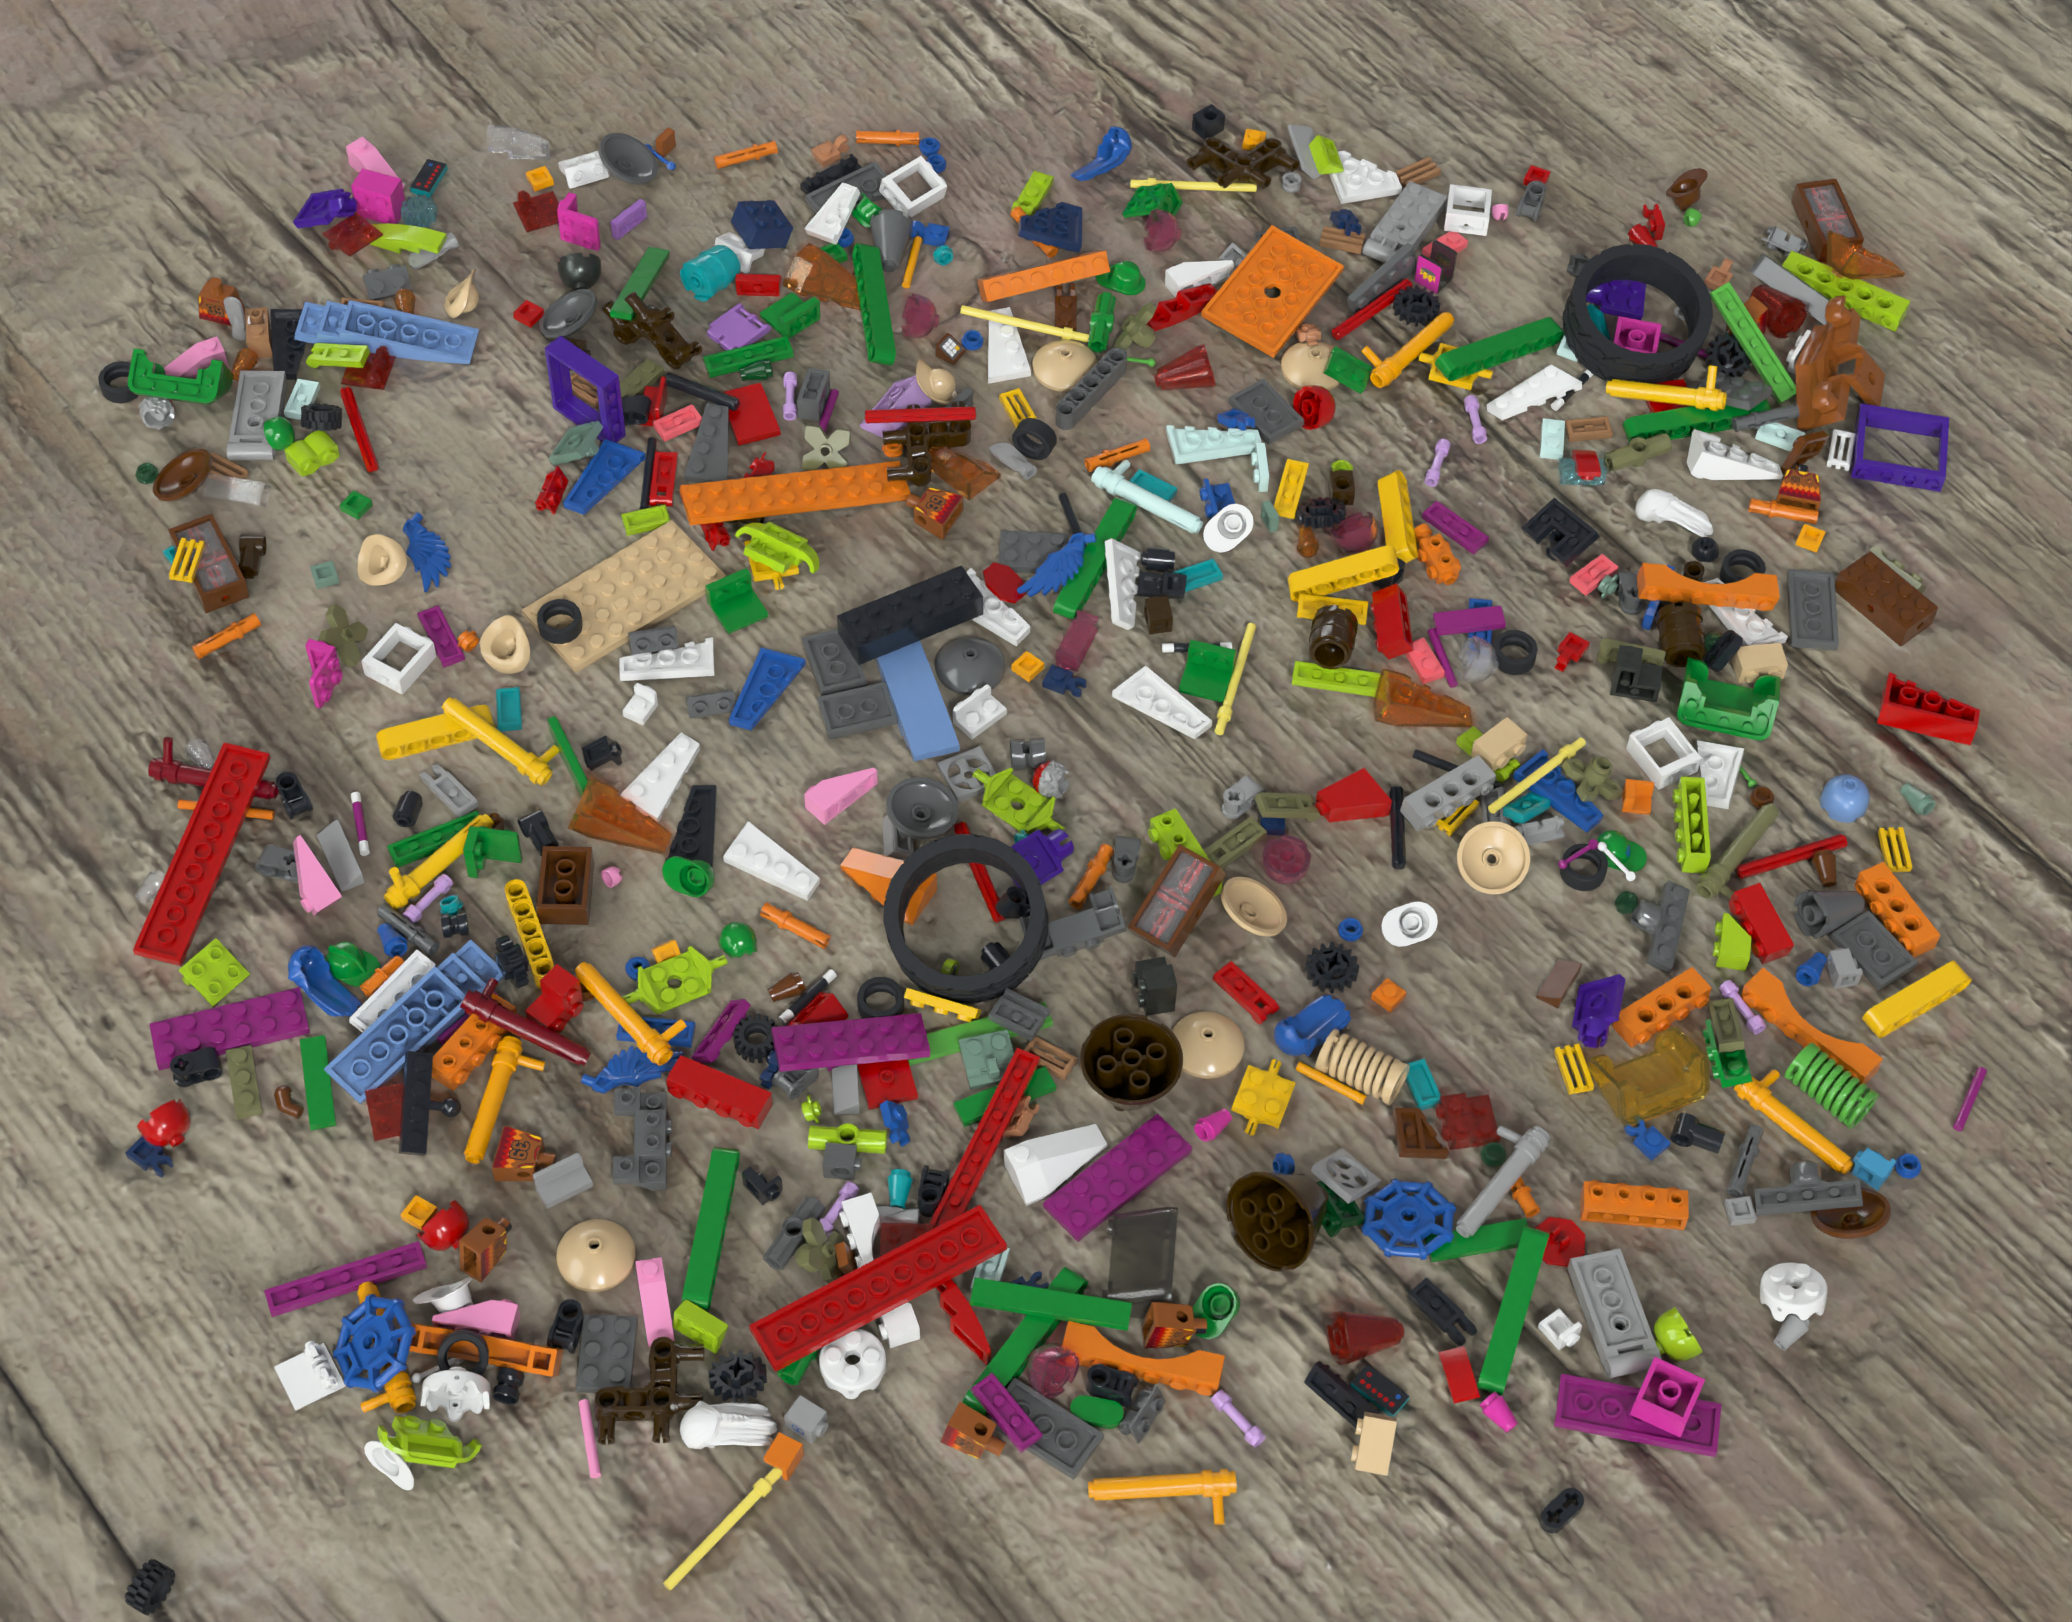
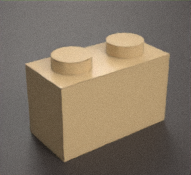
M1781 643L1741 646L1732 657V665L1738 683H1754L1762 675H1773L1784 679L1788 666Z
M1506 717L1474 741L1471 756L1474 758L1479 755L1493 772L1498 768L1502 769L1512 757L1523 753L1526 748L1525 743L1528 734Z
M1364 1412L1363 1419L1358 1418L1355 1434L1360 1435L1359 1445H1353L1351 1461L1355 1462V1470L1388 1475L1397 1424L1396 1417Z

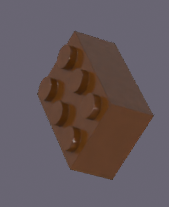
M543 846L536 907L540 924L589 925L595 864L592 847Z

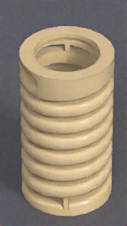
M1335 1028L1322 1046L1315 1068L1323 1073H1329L1333 1078L1337 1077L1341 1082L1346 1081L1349 1086L1355 1085L1357 1090H1363L1367 1095L1372 1094L1375 1099L1382 1098V1101L1390 1106L1405 1083L1410 1065L1401 1062L1399 1059H1394L1393 1061L1391 1055H1387L1384 1058L1385 1054L1383 1051L1380 1050L1376 1053V1049L1373 1046L1367 1049V1044L1365 1042L1359 1044L1356 1038H1352L1349 1041L1348 1034L1344 1033L1340 1036V1031Z

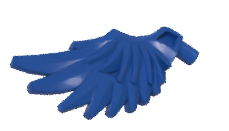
M417 512L411 519L406 521L402 529L410 542L406 555L412 560L415 572L420 570L424 592H428L431 580L435 587H439V572L444 577L448 576L446 567L451 568V563L448 561L451 559V555L447 553L449 547L445 546V541L441 540L440 535L427 531V528L419 524L423 516Z
M1096 533L1073 534L1069 542L1062 549L1049 553L1045 562L1035 570L1036 574L1017 589L1018 594L1029 591L1027 594L1029 597H1032L1042 590V594L1046 596L1052 588L1054 592H1057L1061 583L1063 586H1066L1068 577L1073 580L1074 572L1075 574L1079 573L1078 566H1083L1084 559L1082 555H1084L1085 544L1097 542Z
M630 1046L627 1053L626 1050H622L619 1057L616 1054L613 1055V1059L609 1060L608 1066L604 1067V1070L596 1078L584 1074L581 1083L592 1087V1090L602 1094L622 1085L639 1087L644 1082L661 1078V1073L672 1070L680 1055L683 1056V1052L673 1051L671 1059L665 1064L658 1066L647 1058V1053H643L639 1048L634 1051V1046Z

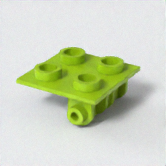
M217 938L178 970L184 976L182 978L183 982L188 986L191 984L212 1007L250 975Z

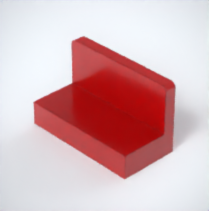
M736 274L737 295L780 297L781 275Z
M661 377L659 387L645 386L643 395L651 399L652 405L648 422L643 424V426H653V421L663 417L668 395L666 377Z
M819 993L787 1026L842 1021L848 1018V1013L833 993Z

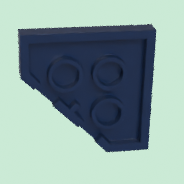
M1061 202L1056 204L1055 208L1049 209L1047 207L1036 211L1035 215H1024L1018 223V236L1026 240H1033L1048 246L1052 245L1079 253L1082 247V207Z

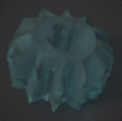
M417 194L414 198L408 197L407 201L402 202L400 211L401 218H403L406 225L417 227H430L431 223L436 222L438 213L437 206H435L432 198H427L425 194L421 197H418Z

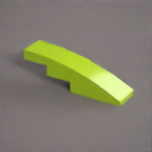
M369 224L360 241L399 254L403 249L418 254L422 249L438 254L447 240V234L411 225Z

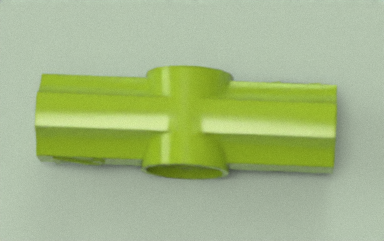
M849 1123L842 1124L839 1127L810 1126L808 1149L825 1150L827 1142L857 1145V1152L885 1154L887 1130L857 1129L856 1126ZM845 1138L853 1139L851 1141H843Z

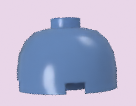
M1841 774L1830 779L1824 786L1820 796V806L1822 809L1825 808L1829 813L1828 816L1833 820L1845 823L1854 822L1859 817L1862 818L1870 802L1869 790L1865 783L1858 777L1850 774Z

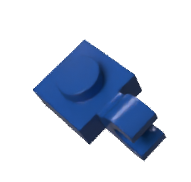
M913 221L911 237L919 236L924 239V244L943 246L946 245L950 227L932 223L925 227L923 223Z

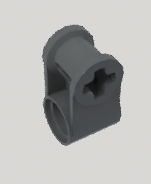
M1532 181L1528 184L1524 196L1519 202L1516 216L1520 217L1523 215L1533 218V221L1537 222L1546 193V185L1543 182Z
M1617 572L1618 578L1616 583L1619 585L1616 591L1618 592L1620 609L1629 615L1636 614L1640 611V600H1642L1638 597L1636 578L1638 572Z
M1117 835L1114 850L1113 877L1118 882L1127 883L1134 878L1141 839Z
M270 844L266 845L255 865V869L267 877L297 882L298 876L294 850Z
M819 1068L778 1071L772 1079V1084L775 1087L779 1086L786 1092L789 1100H794L818 1079Z

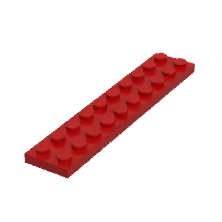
M223 743L133 948L134 955L182 966L271 759L269 753Z
M978 1205L750 1324L749 1330L776 1372L1007 1250V1244L982 1206Z

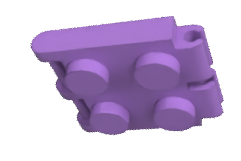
M739 303L709 324L710 329L707 331V336L717 344L721 343L720 346L728 351L752 345L769 333L771 326L763 324L758 320L757 315L754 313L750 314Z

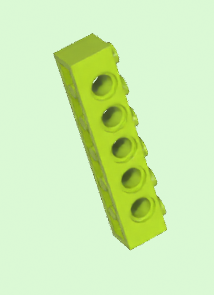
M1791 251L1782 265L1829 300L1843 295L1846 297L1845 306L1847 309L1854 308L1860 317L1896 332L1906 316L1910 300L1797 252Z

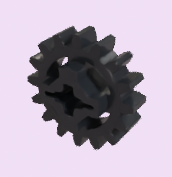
M1418 285L1415 286V289L1407 286L1406 291L1400 289L1399 294H1395L1393 301L1394 315L1399 316V321L1406 320V325L1412 322L1415 327L1418 326V323L1426 326L1427 321L1431 322L1438 316L1440 310L1439 297L1433 296V290L1427 292V287L1421 290Z
M1724 332L1722 336L1718 334L1714 340L1709 342L1708 345L1710 347L1705 350V353L1710 356L1705 361L1717 366V372L1724 373L1730 377H1737V375L1741 377L1745 374L1744 371L1747 372L1750 369L1749 364L1752 362L1734 334L1729 336L1728 332ZM1727 343L1725 347H1718L1720 344ZM1741 364L1739 367L1732 369L1733 365Z
M1330 497L1309 499L1308 503L1303 502L1302 506H1298V510H1296L1299 524H1304L1305 528L1311 526L1313 529L1334 527V523L1341 524V520H1345L1346 516L1344 502H1338V499L1332 500Z
M507 935L495 939L497 946L495 961L504 979H510L517 989L528 985L529 980L526 972L529 971V964L518 943L514 945Z
M1333 942L1330 943L1329 947L1322 943L1320 950L1313 948L1312 954L1307 955L1305 964L1307 980L1313 979V987L1320 985L1321 992H1324L1327 988L1331 994L1334 993L1335 989L1342 993L1344 992V986L1351 988L1353 981H1357L1359 972L1357 956L1351 957L1352 950L1344 951L1343 944L1336 948Z
M740 1350L738 1355H734L732 1351H729V1357L725 1358L720 1355L719 1363L712 1362V1369L708 1371L710 1389H714L715 1396L722 1394L723 1401L732 1398L733 1403H736L738 1398H742L744 1402H747V1396L751 1395L756 1398L757 1390L764 1391V1383H767L766 1364H762L761 1357L754 1359L753 1352L748 1353L746 1356L743 1355V1350Z

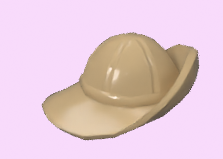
M472 269L471 274L451 289L446 296L444 308L448 316L452 318L458 317L462 313L472 311L477 306L479 294L473 283L476 269Z
M918 359L916 379L921 390L935 403L947 406L957 397V393L954 391L956 387L955 378L948 370L931 368L923 359Z
M381 534L369 535L363 541L358 556V575L360 580L367 585L378 586L392 583L402 576L407 566V559L400 544Z
M502 616L494 620L484 631L480 640L481 654L493 669L501 673L513 674L522 671L526 667L530 658L529 641L522 624L514 616Z

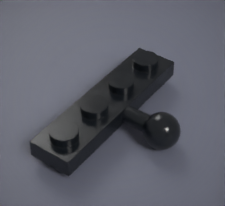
M407 1051L405 1053L399 1154L426 1155L429 1110L442 1111L447 1117H455L461 1111V1103L455 1097H447L443 1101L430 1100L433 1053Z

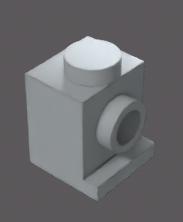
M1836 948L1829 952L1825 966L1833 988L1858 986L1863 971L1861 968L1858 969L1855 957H1852L1849 948Z

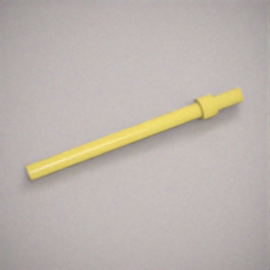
M1147 178V180L1131 179L1130 188L1172 183L1175 189L1239 192H1256L1257 184L1233 183L1227 188H1223V186H1219L1218 182L1156 180V178Z
M962 305L960 314L1062 337V340L1072 339L1087 343L1089 339V334L1073 331V328L1064 327L1063 329Z
M1254 623L1247 624L1223 705L1217 713L1218 721L1214 731L1217 735L1224 734L1226 724L1230 721L1233 713L1231 708L1256 630Z
M1580 737L1572 744H1566L1559 750L1556 756L1490 804L1488 810L1492 814L1496 813L1562 762L1566 761V759L1573 758L1576 752L1586 745V741Z
M774 1467L764 1479L760 1478L753 1485L754 1489L663 1582L668 1590L671 1591L761 1496L765 1497L772 1490L771 1486L782 1476V1471Z

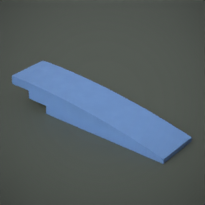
M349 300L348 305L327 301L326 306L305 302L295 332V340L313 344L366 345L370 350L369 354L423 361L470 364L479 329Z
M917 641L876 658L875 661L882 681L886 683L897 716L900 734L904 737L913 761L960 751V745L921 642Z
M472 940L468 941L457 953H452L437 968L433 967L324 1068V1071L361 1105L404 1068L405 1053L407 1051L423 1052L440 1034L465 1014V1010L460 1008V1005L468 990L473 992L477 990L482 993L490 978L496 979L499 983L504 978L500 969Z

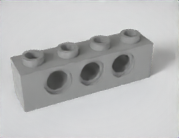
M1477 755L1405 797L1400 812L1417 831L1425 827L1431 828L1440 818L1444 816L1449 817L1462 805L1468 806L1479 795L1482 794L1484 796L1488 794L1494 787L1493 783L1496 774Z

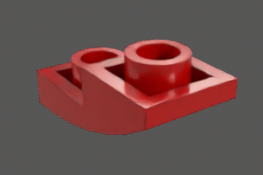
M1572 450L1575 473L1581 476L1580 479L1594 480V477H1601L1600 463L1595 451Z
M1465 1346L1439 1352L1440 1362L1453 1403L1480 1398Z

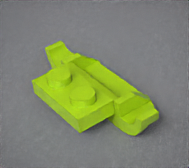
M771 522L766 524L749 523L737 530L735 534L738 538L744 533L751 535V542L745 546L743 555L750 557L755 562L771 567L774 571L784 573L792 565L799 566L803 561L809 565L811 573L814 574L819 570V558L815 550L807 544L808 540Z
M407 1415L406 1417L395 1416L391 1425L396 1432L395 1438L388 1437L385 1427L378 1425L377 1434L380 1442L392 1452L400 1454L405 1462L455 1468L456 1463H466L473 1459L482 1447L478 1439H472L468 1445L462 1447L459 1437L453 1436L446 1424L438 1419L427 1421L420 1420L412 1415Z

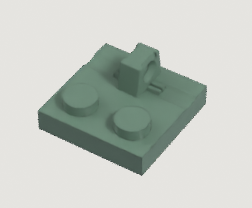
M594 421L568 428L548 459L553 465L561 463L566 464L574 459H582L585 455L587 457L596 455L599 447L594 441L603 429V426L599 421Z
M1008 1029L959 1039L958 1044L970 1090L999 1084L1014 1055Z

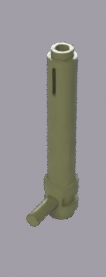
M1770 803L1763 805L1716 863L1708 867L1705 874L1697 881L1696 891L1700 896L1705 899H1711L1720 892L1730 900L1735 892L1726 885L1730 880V875L1777 819L1778 808Z

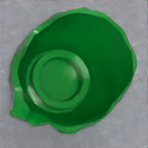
M733 921L722 929L718 945L728 957L739 958L744 954L752 955L753 952H757L756 935L748 924Z

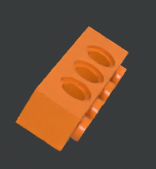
M1884 861L1859 872L1854 885L1856 891L1866 900L1873 914L1879 917L1884 927L1913 957L1934 949L1940 937L1939 932Z
M1691 967L1621 1010L1619 1020L1613 1022L1612 1027L1631 1048L1639 1043L1642 1045L1656 1032L1659 1031L1661 1033L1668 1029L1672 1022L1677 1019L1681 1021L1686 1018L1693 1009L1704 1007L1709 1001L1712 987Z

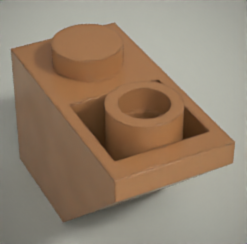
M268 308L245 309L246 342L250 358L272 357Z

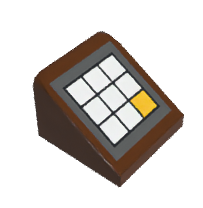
M946 333L936 344V357L952 365L966 352V349L949 333Z

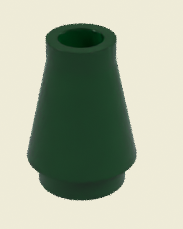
M762 359L744 368H740L742 381L769 380V378L774 377L770 360L765 361Z

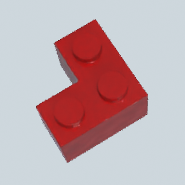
M556 964L540 980L542 994L525 1010L526 1018L559 1034L571 1018L581 1013L584 1004L579 979Z

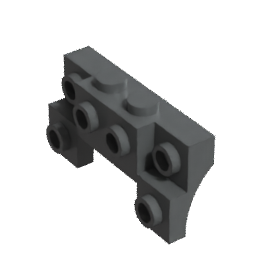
M1109 887L1108 890L1089 894L1093 908L1048 923L1047 942L1040 960L1055 955L1057 957L1062 956L1063 958L1071 957L1078 950L1084 948L1086 950L1095 949L1100 946V943L1105 942V938L1126 932L1127 929L1113 888ZM1030 916L1019 918L1024 936L1029 926Z
M640 1088L614 1089L615 1116L635 1117L634 1156H613V1184L636 1185L649 1190H667V1157H672V1143L667 1142V1135L672 1134V1119H667V1092L641 1093Z

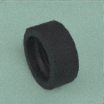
M113 362L100 371L98 376L102 395L107 400L121 404L130 402L139 396L134 394L128 385L121 388L108 386L116 378L129 376L130 362Z
M1026 418L1019 423L1012 434V442L1015 448L1024 456L1033 460H1043L1052 452L1057 443V437L1054 430L1045 422L1036 418ZM1026 434L1036 437L1043 444L1034 442Z
M1745 549L1734 550L1724 557L1719 574L1724 584L1738 582L1746 578L1733 574L1729 569L1731 566L1744 565L1751 568L1755 573L1765 574V562L1753 551Z
M566 599L551 600L542 605L537 614L540 635L550 643H569L582 632V615L579 607L574 602ZM560 614L568 615L574 619L569 626L561 629L546 625L548 619Z
M1519 630L1505 631L1495 639L1492 651L1493 663L1499 670L1507 674L1521 675L1529 672L1535 664L1538 652L1537 643L1526 632ZM1509 645L1519 646L1526 650L1528 657L1519 660L1511 659L1505 656L1501 649Z
M1575 844L1569 847L1563 854L1562 859H1567L1588 844ZM1596 848L1595 850L1590 849L1576 858L1586 859L1594 863L1598 868L1596 874L1591 876L1579 875L1571 869L1570 863H1568L1565 869L1560 868L1561 878L1569 887L1579 891H1591L1600 887L1605 880L1608 861L1606 855Z
M874 977L861 985L857 993L858 1012L861 1018L902 1015L904 1012V991L900 984L887 977ZM886 992L895 997L896 1003L891 1009L876 1011L867 1006L866 999L874 993Z
M458 1330L450 1333L443 1339L438 1349L437 1358L440 1371L452 1368L447 1360V1353L450 1347L459 1341H469L479 1351V1361L469 1372L479 1375L485 1372L489 1361V1349L486 1341L480 1334L471 1330Z

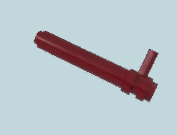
M164 737L163 757L152 758L148 768V775L156 781L163 782L167 780L171 784L184 783L204 787L212 769L187 765L182 761L174 760L173 738ZM262 779L254 797L266 800L276 799L278 796L277 785L274 781Z
M490 978L482 993L477 990L475 992L468 990L460 1005V1008L465 1010L464 1013L470 1016L474 1014L479 1017V1020L485 1023L490 1022L577 1066L580 1064L585 1066L591 1052L587 1051L588 1048L499 1005L497 1000L491 998L498 985L496 979Z

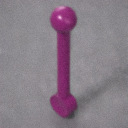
M1591 839L1587 846L1567 859L1560 860L1558 862L1559 868L1565 869L1568 863L1590 849L1595 850L1598 846V841Z

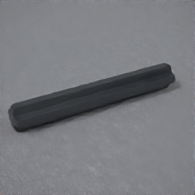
M672 373L666 374V382L669 387L717 405L727 406L733 411H736L740 406L739 399Z
M1392 786L1389 792L1390 799L1392 800L1390 810L1392 867L1402 870L1406 865L1404 815L1400 812L1404 796L1401 786Z

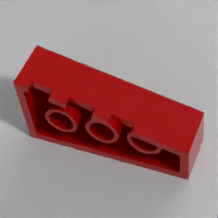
M1888 673L1881 697L1877 719L1878 724L1971 746L1978 727L1979 709L1953 698L1946 700L1939 695V692L1931 689L1927 692L1916 687L1917 683L1910 680L1904 682L1896 679V674Z

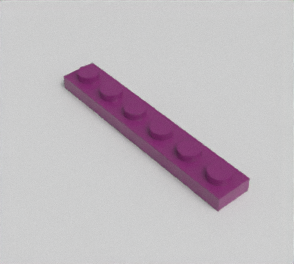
M417 1241L264 1290L270 1314L272 1317L357 1291L359 1285L364 1282H373L375 1285L425 1269L427 1265L420 1242Z

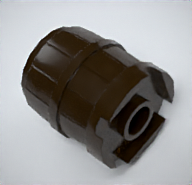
M1682 602L1683 606L1675 607V603L1662 607L1656 613V625L1659 629L1658 642L1661 650L1666 652L1664 660L1670 666L1686 667L1688 658L1702 660L1705 654L1706 637L1702 626L1703 615L1701 608L1696 604Z
M1329 605L1320 608L1315 613L1309 637V653L1312 660L1318 666L1330 670L1338 669L1350 660L1355 647V637L1358 629L1357 618L1351 610L1347 608L1346 610L1339 609L1338 605Z

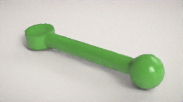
M1127 357V361L1148 364L1150 367L1156 364L1153 358L1147 360Z
M1740 766L1739 771L1748 781V786L1755 788L1757 781L1751 779L1743 767Z

